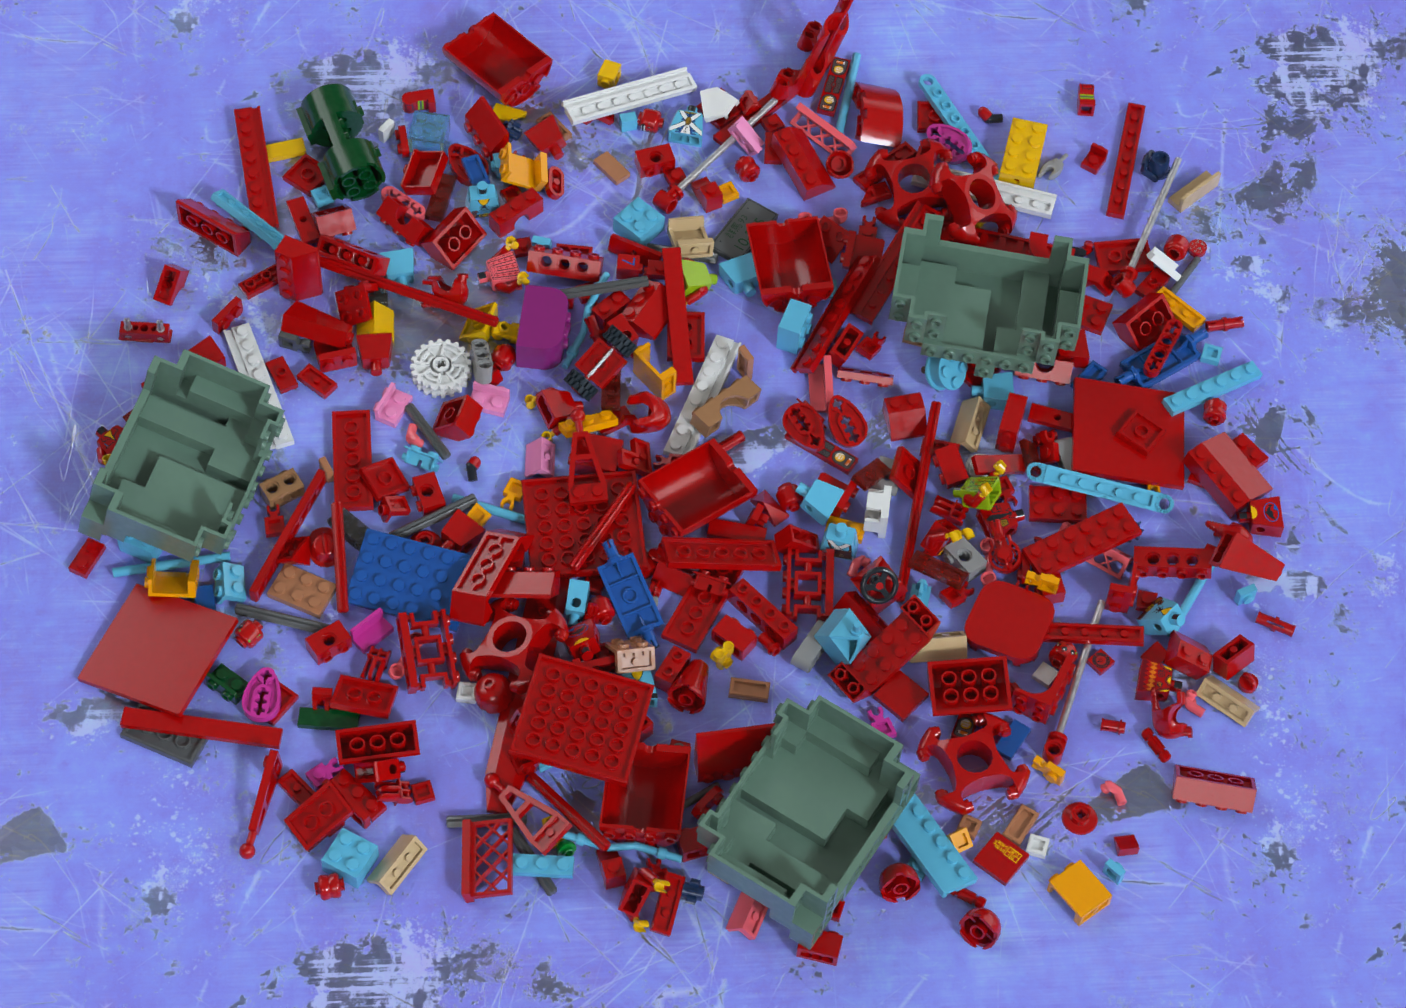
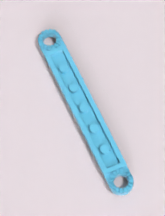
M930 74L922 75L918 86L922 89L925 97L945 125L958 128L970 138L972 142L971 153L980 152L990 157L936 78ZM924 80L931 82V85H926ZM999 174L995 175V177L993 178L995 180H998Z
M1032 462L1026 467V476L1032 481L1160 513H1169L1174 507V500L1167 494L1039 462ZM1034 466H1038L1041 470L1038 477H1033L1030 473L1031 468ZM1163 498L1169 501V506L1166 509H1161L1159 506V502Z

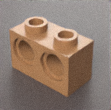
M294 468L284 470L259 484L260 495L267 506L269 505L271 511L277 508L276 504H279V507L303 496L305 493L304 484Z

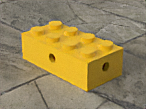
M1013 117L1000 169L999 181L1034 189L1045 142L1047 124Z

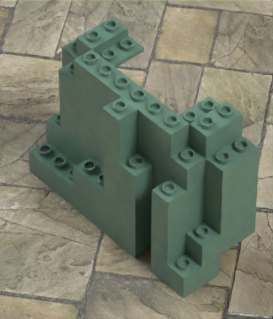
M926 213L923 230L904 227L888 319L907 322L904 340L922 343L920 355L975 364L974 376L992 379L995 368L1032 374L1035 363L1054 366L1058 349L1075 351L1081 328L1090 258L1071 255L1073 238L1055 235L1050 258H1043L940 240L944 216Z
M186 349L183 350L177 364L155 355L147 370L143 389L105 468L100 467L92 484L90 498L81 515L78 532L99 541L102 535L110 536L124 542L126 536L133 537L192 562L194 556H199L202 548L220 555L224 549L228 550L237 532L234 528L236 524L240 525L244 514L241 512L243 508H248L250 501H252L258 486L256 479L258 476L262 477L266 467L263 464L265 460L269 462L273 453L270 450L275 436L279 438L286 420L283 418L285 410L268 404L271 394L268 393L270 385Z
M820 695L815 701H810L807 709L788 698L783 704L780 703L775 710L776 716L773 720L775 725L771 730L772 734L764 738L761 750L759 752L755 751L750 760L752 762L750 766L743 768L739 776L740 780L738 783L734 782L732 784L727 799L723 798L720 801L716 811L709 809L706 815L703 813L697 822L699 826L696 830L698 833L697 842L709 848L707 851L709 855L706 859V862H708L707 871L770 909L769 917L790 929L789 938L808 950H811L831 920L833 910L840 900L843 902L917 791L921 775L900 762L903 744Z

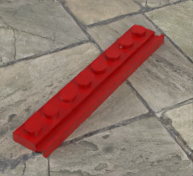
M257 106V108L234 109L249 209L272 227L279 228L260 106Z
M917 200L881 257L880 263L850 311V314L856 315L855 317L870 325L873 324L894 289L904 227L923 230L926 213L940 215L941 212L926 204L923 205Z
M877 255L857 256L790 367L794 373L797 371L800 373H814L881 260Z

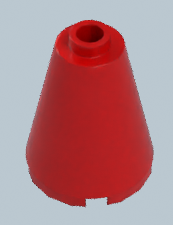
M692 660L668 689V702L680 712L687 710L690 711L689 714L699 713L706 704L709 667L703 660Z

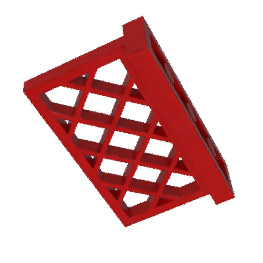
M512 818L472 822L471 819L462 820L461 895L466 903L475 902V899L513 895ZM508 824V830L501 836L496 830L501 825ZM487 827L489 831L481 838L477 834V829ZM494 833L499 839L491 846L486 840ZM504 841L508 848L501 854L496 848ZM482 844H485L489 849L483 856H480L477 853V849ZM494 852L499 857L491 865L486 861V858ZM504 860L508 864L507 868L501 873L496 867ZM484 862L489 868L481 875L477 872V868ZM492 871H495L499 876L490 883L485 878ZM502 879L507 881V889L498 890L495 887ZM482 881L489 885L485 891L477 892V886Z

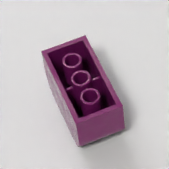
M526 285L516 342V367L548 370L561 363L564 349H568V334L571 332V312H568V299L561 290L552 287Z

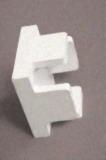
M884 485V490L868 489L863 531L878 533L877 538L885 539L892 486Z

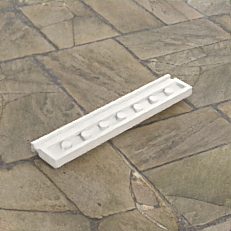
M687 67L564 100L561 106L564 107V112L573 126L694 92L697 89V85L691 74L688 73Z
M949 168L951 173L957 176L971 174ZM913 175L911 185L926 188L929 185L923 177ZM995 180L1006 206L1012 204L1019 212L1051 219L1057 198L1056 194ZM970 192L972 200L977 201L974 194Z
M245 323L232 327L231 330H223L237 371L270 385L268 393L271 394L268 404L282 409L250 324ZM287 420L284 422L279 438L275 436L270 450L275 448L277 450L295 444Z
M716 334L663 450V455L669 456V453L684 455L696 448L702 434L690 424L693 416L692 412L698 406L702 407L705 405L709 398L716 397L723 389L737 358L738 348L742 345L741 342L736 343L732 339Z

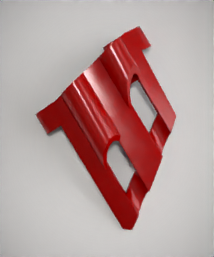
M839 0L833 13L828 16L823 26L815 20L814 22H808L797 42V47L801 51H811L800 70L788 67L787 69L780 70L769 91L773 98L782 100L796 95L803 98H809L814 95L848 31V10L853 0Z

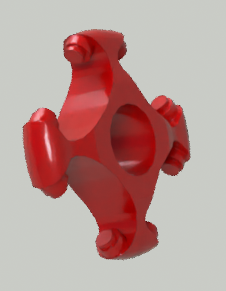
M930 138L922 139L920 147L926 153L910 159L887 161L889 154L888 150L884 148L878 149L869 159L864 170L865 178L873 180L877 173L882 174L893 194L894 204L890 209L884 207H877L875 209V216L882 224L898 231L905 221L903 217H898L909 213L917 200L931 208L943 207L941 208L940 215L944 216V221L950 220L953 217L942 192L934 194L928 185L919 193H910L899 185L900 181L909 175L921 176L929 184L934 162L937 159L947 163L953 160L952 151L938 141Z
M973 152L967 155L968 163L974 168L973 174L954 175L951 173L947 162H939L932 170L929 188L934 194L942 192L951 209L954 223L948 225V235L958 243L977 246L980 243V238L975 230L977 223L994 222L998 225V233L1010 235L1017 220L1018 210L1012 204L1006 206L993 178V176L999 174L998 164L983 153ZM970 192L976 197L979 207L973 202Z
M500 598L491 602L490 607L493 612L487 623L489 621L493 622L483 642L474 652L469 648H464L459 654L460 663L467 678L471 682H477L482 677V669L510 672L518 676V679L510 683V691L518 695L527 693L539 653L542 654L552 637L555 636V639L562 643L569 637L568 625L558 609L551 608L547 610V618L541 620L529 619L510 614V611L513 612L519 606V601L516 598ZM526 637L523 644L516 650L502 651L503 647L510 640Z
M976 713L972 716L974 725L983 727L974 733L963 737L939 740L941 730L938 726H933L926 730L918 744L916 751L918 759L921 762H926L930 759V756H934L949 776L953 792L948 793L947 790L939 789L935 792V798L939 805L954 813L961 815L974 811L973 803L969 802L968 799H963L977 792L992 788H1007L1005 791L1007 799H1018L1028 783L1030 777L1028 766L1021 764L1017 766L1015 772L1011 771L995 745L993 736L997 734L1002 737L1011 735L1009 723L990 713ZM965 755L979 756L987 763L988 769L982 772H970L961 767L958 759Z

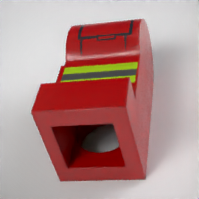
M1079 84L1077 115L1093 116L1096 105L1094 100V84ZM1081 107H1090V110L1084 111Z
M433 88L403 94V111L414 113L416 110L428 109L429 113L436 112Z

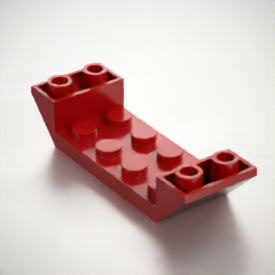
M504 529L485 532L452 589L450 620L483 627L486 625L493 612L488 602L517 550L527 552L535 538L534 535Z
M915 594L900 607L903 612L863 648L851 664L845 665L841 662L828 674L853 703L873 695L931 641L941 624V621Z

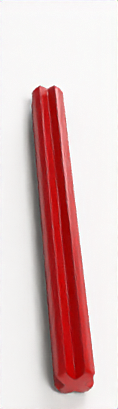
M629 481L623 487L569 563L570 569L578 571L635 492L636 485Z
M333 502L331 504L337 611L338 613H347L349 611L343 505L341 502Z
M536 773L528 775L526 778L527 782L601 851L609 849L611 843Z

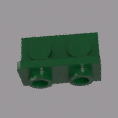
M222 663L212 673L208 672L205 677L206 685L209 689L218 691L227 702L231 701L235 705L242 700L248 685L246 680Z

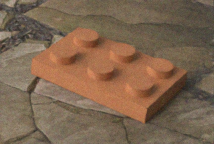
M284 564L268 590L267 597L320 619L336 592V584L290 564Z

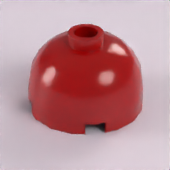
M488 673L477 681L474 688V697L481 710L483 709L489 714H496L505 711L511 700L513 702L515 693L510 691L509 686L511 682L504 675Z
M894 863L881 872L879 888L882 897L886 901L897 903V898L905 897V901L913 898L920 890V880L915 869L908 864Z
M984 907L969 910L959 922L961 926L960 935L969 945L975 948L976 944L983 947L982 949L984 950L991 948L1001 934L1000 919L994 912Z

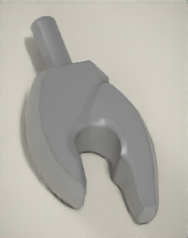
M1065 153L1060 159L1055 158L1046 162L1041 167L1038 177L1041 178L1047 171H1051L1049 180L1057 178L1063 170V161L1068 157V154Z

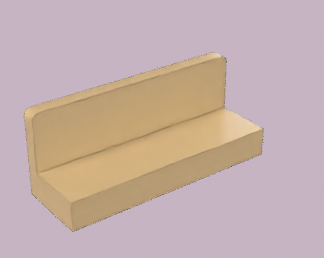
M1206 170L1170 196L1168 203L1181 213L1216 188L1219 184L1221 173L1218 171L1211 175Z
M980 396L962 401L950 442L963 445L971 453L978 450L991 408Z
M964 631L935 633L931 641L911 658L909 662L966 659L967 636Z
M1212 675L1203 680L1196 692L1198 697L1243 727L1248 725L1254 713L1260 709L1258 705Z
M403 834L366 880L369 883L377 884L387 895H392L428 849L416 835Z

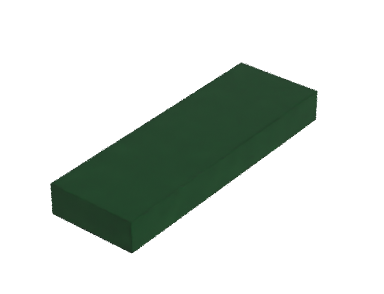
M300 707L297 726L298 728L332 731L355 728L359 726L360 714L343 710L329 709V711H325V709L320 708L313 710V708Z

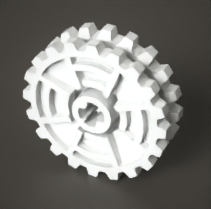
M437 339V342L430 340L428 345L422 344L420 350H415V356L411 358L413 364H410L412 370L411 377H413V384H417V389L419 391L423 390L424 395L432 394V398L441 396V399L445 398L446 395L453 397L455 392L461 393L462 387L466 388L468 386L467 381H471L472 378L470 374L472 373L471 360H469L470 354L465 353L466 348L464 346L459 347L458 342L451 343L449 339L446 341Z

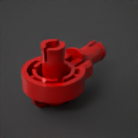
M995 519L997 527H995L993 520L989 522L996 549L992 540L989 541L988 559L995 571L1001 574H1009L1016 571L1021 565L1022 553L1018 545L1012 541L1010 535H1007L1009 545L1007 544L1001 520ZM993 560H995L997 565L999 564V567L993 563Z

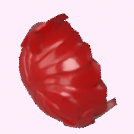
M843 150L833 151L828 156L825 164L828 174L837 179L849 177L854 170L852 156Z

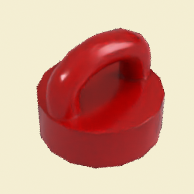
M1244 672L1238 681V687L1244 693H1253L1259 684L1257 677L1247 672Z

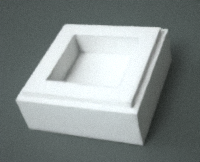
M387 119L378 129L379 141L385 143L395 133V125L392 119Z
M1043 661L1033 673L1032 679L1048 689L1059 671Z
M460 681L457 688L456 702L476 704L474 697L476 683Z
M1030 833L1026 852L1030 856L1045 859L1050 839Z

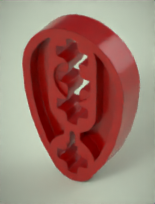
M456 143L448 148L450 169L461 184L471 186L461 163V158L479 153L467 146ZM479 154V157L483 163L487 175L489 176L488 162L481 154Z
M840 395L833 396L828 403L827 410L828 425L832 437L842 447H856L867 436V422L857 407L849 400ZM834 400L837 402L841 401L840 409L837 406L833 407ZM843 417L850 419L848 425L854 428L852 434L858 436L856 443L853 440H849L851 434L845 432L847 426L845 423H841Z
M807 403L791 405L783 415V426L786 432L796 443L805 449L814 452L822 451L825 447V431L814 407ZM794 411L799 412L801 419H804L807 427L809 426V431L806 432L801 423H798L797 417L793 414ZM811 436H813L814 439H816L817 441H819V445H818V446H816V445L813 443V439H812Z

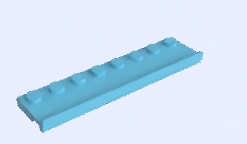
M914 794L892 829L942 898H945L949 893L957 892L976 883L978 878L917 795Z

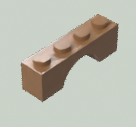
M747 375L741 379L737 378L730 387L723 388L716 397L709 398L705 405L695 408L692 412L693 416L690 424L707 438L720 427L722 421L721 409L727 406L747 409L758 401L762 389Z

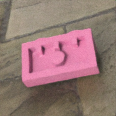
M474 381L470 397L483 407V413L504 418L510 401V389L504 386L480 384Z
M391 382L389 387L384 389L381 400L377 401L374 405L375 420L396 428L406 412L405 406L413 401V396L397 390L395 383Z

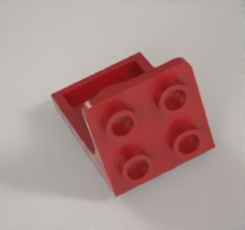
M1067 654L1052 686L1042 693H1030L1020 688H1015L1012 695L1013 711L1019 715L1023 714L1037 723L1046 725L1050 715H1055L1058 708L1057 704L1059 700L1063 699L1066 692L1065 688L1072 681L1073 672L1076 668V664H1073L1075 656Z

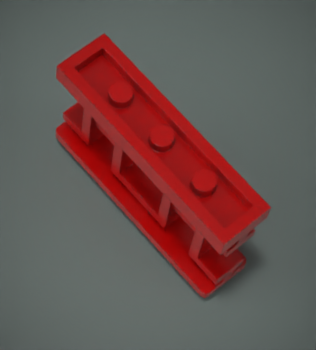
M788 547L787 554H783V565L787 566L786 570H783L782 582H786V587H782V599H785V604H782L781 612L789 620H793V622H797V614H815L816 622L818 620L825 622L833 612L834 549L827 548L826 552L819 550L818 558L799 557V549L792 551V547ZM791 559H795L794 566L804 567V571H795L794 578H791ZM822 560L825 561V579H822V572L812 571V567H822ZM798 580L817 581V592L798 591ZM790 592H794L793 600H803V605L794 604L793 612L790 611ZM821 594H824V613H821V605H811V601H821Z
M441 609L438 612L437 610L432 611V620L415 622L414 613L407 615L406 612H402L397 615L396 625L408 694H414L419 690L420 692L425 691V681L442 680L444 689H448V687L455 689L457 683L460 682L459 671L455 669V663L457 662L456 652L452 651L453 634L449 633L448 628L450 626V617L446 615L445 609ZM440 624L441 634L430 635L429 628H435ZM409 627L410 630L421 629L422 636L413 637L411 643ZM436 643L438 657L421 659L419 644ZM446 658L448 673H436L435 665L444 664ZM427 666L428 674H420L417 679L416 667Z

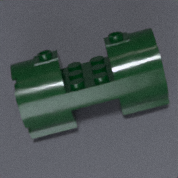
M327 84L314 89L306 95L301 103V107L296 110L311 146L318 144L324 147H331L325 153L322 162L318 163V166L332 199L343 200L346 198L351 199V201H358L370 197L379 190V185L385 182L386 175L379 159L382 155L378 146L374 147L372 141L367 139L355 138L364 124L362 116L365 114L361 105L357 106L351 90L345 85Z

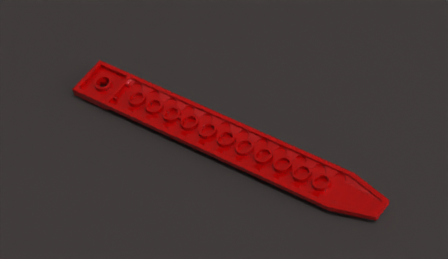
M572 578L560 579L559 595L550 599L527 598L523 617L539 620L547 618V610L551 608L558 609L564 616L569 582ZM555 636L552 637L542 654L554 657L558 642ZM526 637L517 638L515 650L523 644ZM509 672L508 680L510 682L518 679L517 675ZM515 693L513 702L511 700L508 708L500 712L485 776L490 772L498 774L501 784L505 787L511 785L518 790H521L526 774L518 776L508 755L513 738L508 723L516 709L523 706L526 693L521 695ZM486 786L487 813H509L498 797L500 793L495 788L491 789ZM515 795L508 799L511 805H513L517 798Z

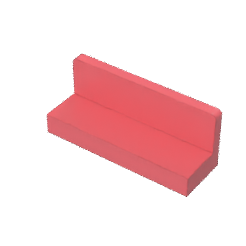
M824 355L823 364H819L814 373H808L810 405L818 413H827L828 403L834 396L831 355Z
M741 892L726 930L729 932L740 931L749 940H755L768 907Z

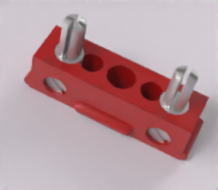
M124 318L120 324L119 340L171 343L173 330L170 329V324L163 323L161 319L160 321L157 320L156 323L132 322L129 318Z

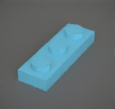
M513 853V876L573 879L575 859L574 856Z

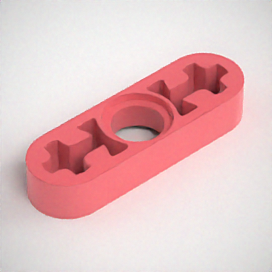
M386 186L381 190L382 201L387 197L386 194L389 196L393 194L392 197H396L401 202L408 203L407 207L409 209L405 213V217L411 219L412 216L423 220L426 218L425 207L395 187Z

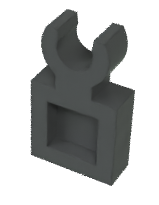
M280 331L278 335L280 347L293 351L300 349L304 353H309L312 348L310 346L311 340L300 339L297 335Z

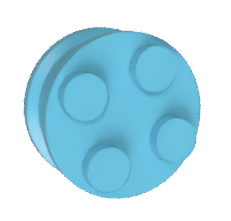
M928 356L925 366L921 368V372L925 374L927 382L933 389L956 390L961 387L965 380L968 365L961 361Z

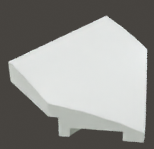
M718 87L700 91L706 123L723 117L728 119L730 111L740 103L738 99Z
M1157 247L1148 252V259L1173 279L1178 281L1181 278V275L1175 271L1179 265Z

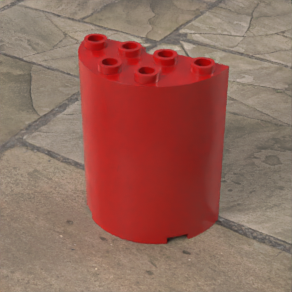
M494 12L485 16L477 24L472 25L467 34L465 32L460 33L455 39L445 43L442 47L446 58L501 103L510 107L522 104L536 93L541 87L539 83L542 78L548 76L553 61L552 58Z
M818 216L788 218L784 223L770 220L768 222L746 224L760 295L766 307L770 306L774 308V311L784 313L790 299L812 305V308L817 306V302L829 298L834 290V284Z
M715 438L638 480L639 488L637 489L639 497L643 499L649 512L648 517L650 521L658 525L659 531L663 536L667 535L668 537H685L754 498L758 492V489L743 471L735 467L732 458Z
M645 742L638 743L627 786L624 787L605 781L599 829L605 838L616 843L636 841L660 848V846H670L679 840L691 746L668 744L649 746Z

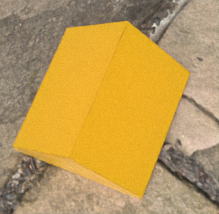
M374 300L370 303L372 320L357 324V335L392 333V341L394 343V310Z
M496 302L475 308L498 317V304ZM467 318L458 339L470 344L474 339H484L488 342L491 337L492 326Z

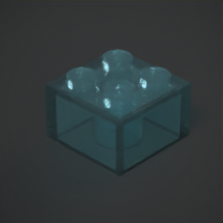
M414 110L408 135L409 152H413L414 149L419 151L445 152L450 133V115Z

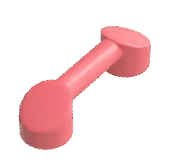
M842 207L836 208L833 211V216L828 218L840 225L846 221L848 211ZM801 212L798 218L812 217V215L808 212Z
M989 537L982 539L980 542L981 551L987 560L986 571L981 575L983 586L992 581H997L988 559L989 541L992 540L995 549L996 545L994 540Z
M418 632L412 633L410 635L411 643L413 637H420L422 634ZM402 656L397 663L392 664L388 669L389 676L394 680H400L405 674Z

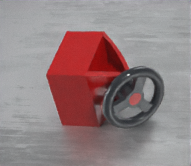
M879 556L850 579L877 614L908 592L907 588L882 556Z

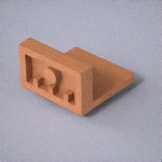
M634 636L630 637V640L624 641L617 638L605 643V647L615 653V672L617 674L656 670L655 646L641 637Z

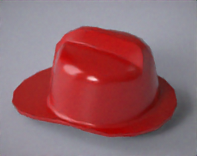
M329 527L317 528L310 534L311 559L320 567L333 566L332 529Z

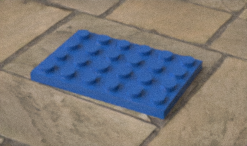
M367 528L349 583L348 603L373 611L381 608L383 613L396 617L398 613L406 612L407 615L414 613L415 622L432 620V611L437 610L438 612L441 609H445L446 615L450 617L452 589L472 555ZM450 620L449 631L457 632L460 622Z

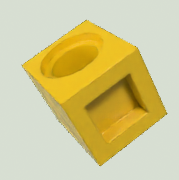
M605 59L597 74V86L604 89L615 87L621 77V64Z

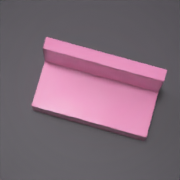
M741 116L728 131L748 156L756 155L762 150L761 146L764 144V141L746 119Z
M540 437L527 444L525 477L529 478L537 473L546 478L554 477L555 444L544 437Z

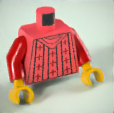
M508 236L506 238V245L486 261V271L477 273L479 284L490 282L492 291L511 294L515 290H521L522 284L525 286L529 284L527 279L529 275L525 271L520 272L514 252L510 250L511 248L517 249L519 247L515 237Z

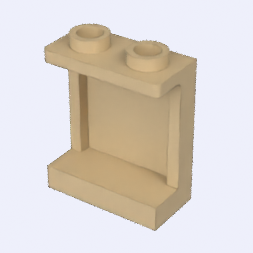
M703 215L668 219V237L672 247H681L682 259L713 257L714 240L707 236Z

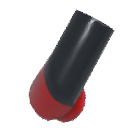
M983 106L978 109V115L985 123L1003 122L1002 114H993L988 108Z
M1085 241L1084 246L1080 248L1072 246L1075 249L1074 256L1085 257L1092 253L1094 249L1093 242Z
M477 456L471 457L466 463L468 482L478 481L476 471L481 465V460Z

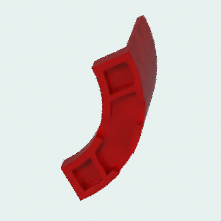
M855 82L852 100L855 102L856 109H860V115L857 116L855 139L894 148L898 147L901 144L903 133V105L899 93L894 89Z

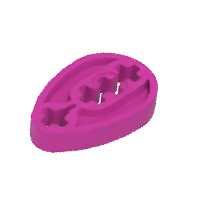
M932 124L928 127L927 137L940 142L952 151L953 160L948 162V164L957 165L967 160V155L972 152V142L963 131L945 124ZM934 130L937 131L938 134H939L941 137H939L938 135L933 134L932 132H933ZM949 140L954 145H957L960 150L964 151V154H959L950 145L946 144L945 141Z
M269 667L261 668L251 678L242 697V708L245 716L251 721L258 723L268 722L275 718L281 707L279 681L274 670ZM269 675L270 677L267 678L265 683L263 677ZM262 692H266L264 703L262 704L263 712L257 715L256 712L259 710L258 703L261 700L260 695Z

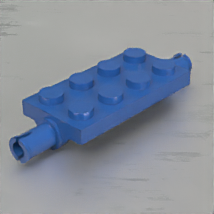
M1202 327L1192 334H1183L1181 332L1157 377L1150 378L1143 373L1145 361L1155 345L1153 343L1121 361L1119 366L1124 372L1115 376L1114 382L1126 384L1133 381L1137 387L1143 388L1154 386L1201 358L1196 344L1209 337L1207 330ZM1167 338L1162 339V342H1163L1164 344H1171V343H1172V342H1171L1169 339H1167ZM1161 352L1154 353L1158 358L1164 357V354ZM1153 362V365L1149 369L1153 370L1156 364Z
M613 539L608 540V543L605 541L602 543L608 560L606 564L597 567V570L628 640L630 637L642 635L643 639L650 644L652 642L656 649L660 645L653 630L664 625V622L633 553L625 556L619 555Z

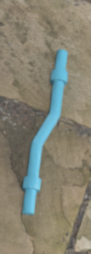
M603 272L599 282L596 283L607 282L610 274ZM601 294L591 295L584 308L580 331L572 346H569L566 352L567 356L561 365L564 369L569 368L572 360L579 353L578 349L588 331L584 319L591 316V309Z
M567 832L562 837L563 839L576 842V845H587L599 849L583 833ZM636 841L611 843L607 852L634 849L655 855L661 860L668 859L681 863L683 857L681 854L667 851V848L661 846L657 848Z

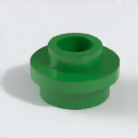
M570 840L561 841L556 847L557 855L573 856L576 851V845Z

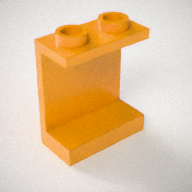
M509 142L500 150L499 173H501V181L527 189L533 187L535 191L541 192L548 183L547 153L540 152L534 160L513 154L511 143Z
M647 342L644 345L638 346L633 352V373L655 396L664 400L676 392L677 371L671 366L660 374L650 364L651 344Z
M152 558L151 566H147V576H145L144 587L148 588V596L196 598L199 582V560H192L189 573L156 571V558Z
M1081 860L1075 864L1071 862L1062 873H1056L1049 879L1047 891L1050 893L1055 890L1076 913L1074 922L1078 926L1104 909L1111 902L1112 894Z

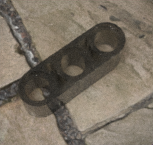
M343 508L344 538L360 552L368 527L347 509ZM331 516L329 519H327V522L329 526L332 528Z

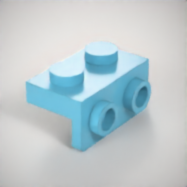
M222 562L213 572L216 604L221 605L224 600L243 603L246 600L244 566Z

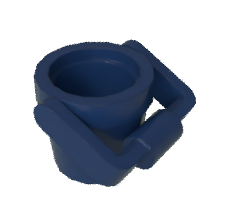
M1148 151L1141 163V174L1153 182L1167 178L1170 171L1169 155L1164 151Z

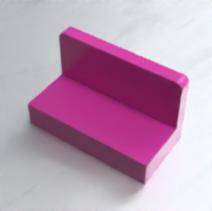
M378 608L350 630L352 643L365 654L371 649L372 645L376 646L394 632V627L383 617V610Z

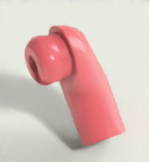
M410 423L406 434V441L410 445L422 448L424 440L420 439L416 434L418 426Z
M864 555L854 558L846 575L849 577L855 576L859 568L862 566L865 568L871 563V559L866 558Z
M1189 689L1185 693V708L1201 718L1206 709L1197 705L1195 698L1197 693Z
M1110 780L1101 784V791L1105 794L1111 792L1118 806H1123L1127 803L1120 786Z

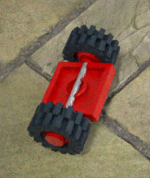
M611 325L602 335L611 346L599 337L575 363L574 366L585 374L584 377L573 368L563 379L588 402L599 391L589 381H593L603 390L627 364V361L617 353V350L628 358L637 348L614 325Z

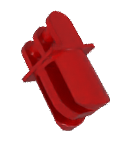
M936 495L935 502L929 512L947 519L957 526H962V520L966 518L965 513H968L969 508L958 503V500L953 502Z
M372 645L369 653H367V661L360 678L365 679L368 674V680L373 681L375 678V681L379 682L384 669H387L391 651H383V648L376 649Z
M400 778L396 782H375L374 788L376 790L377 802H393L394 806L412 803L413 798L410 797L412 792L409 789L410 782L400 781Z

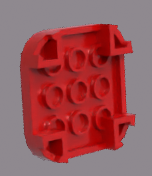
M992 581L981 589L966 620L964 633L967 636V642L974 651L981 649L997 656H1006L1008 660L1013 661L1014 666L1020 667V664L1029 663L1032 660L1035 661L1054 621V606L1043 595L1008 582Z

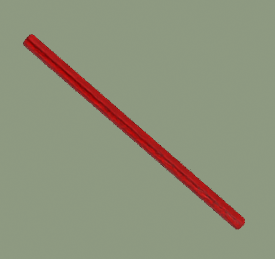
M319 255L320 267L359 281L368 280L369 283H377V286L382 289L492 327H496L499 323L497 316L381 276L368 274Z
M936 401L931 402L898 577L906 588L908 586L941 409V403ZM906 593L897 599L896 602H904Z

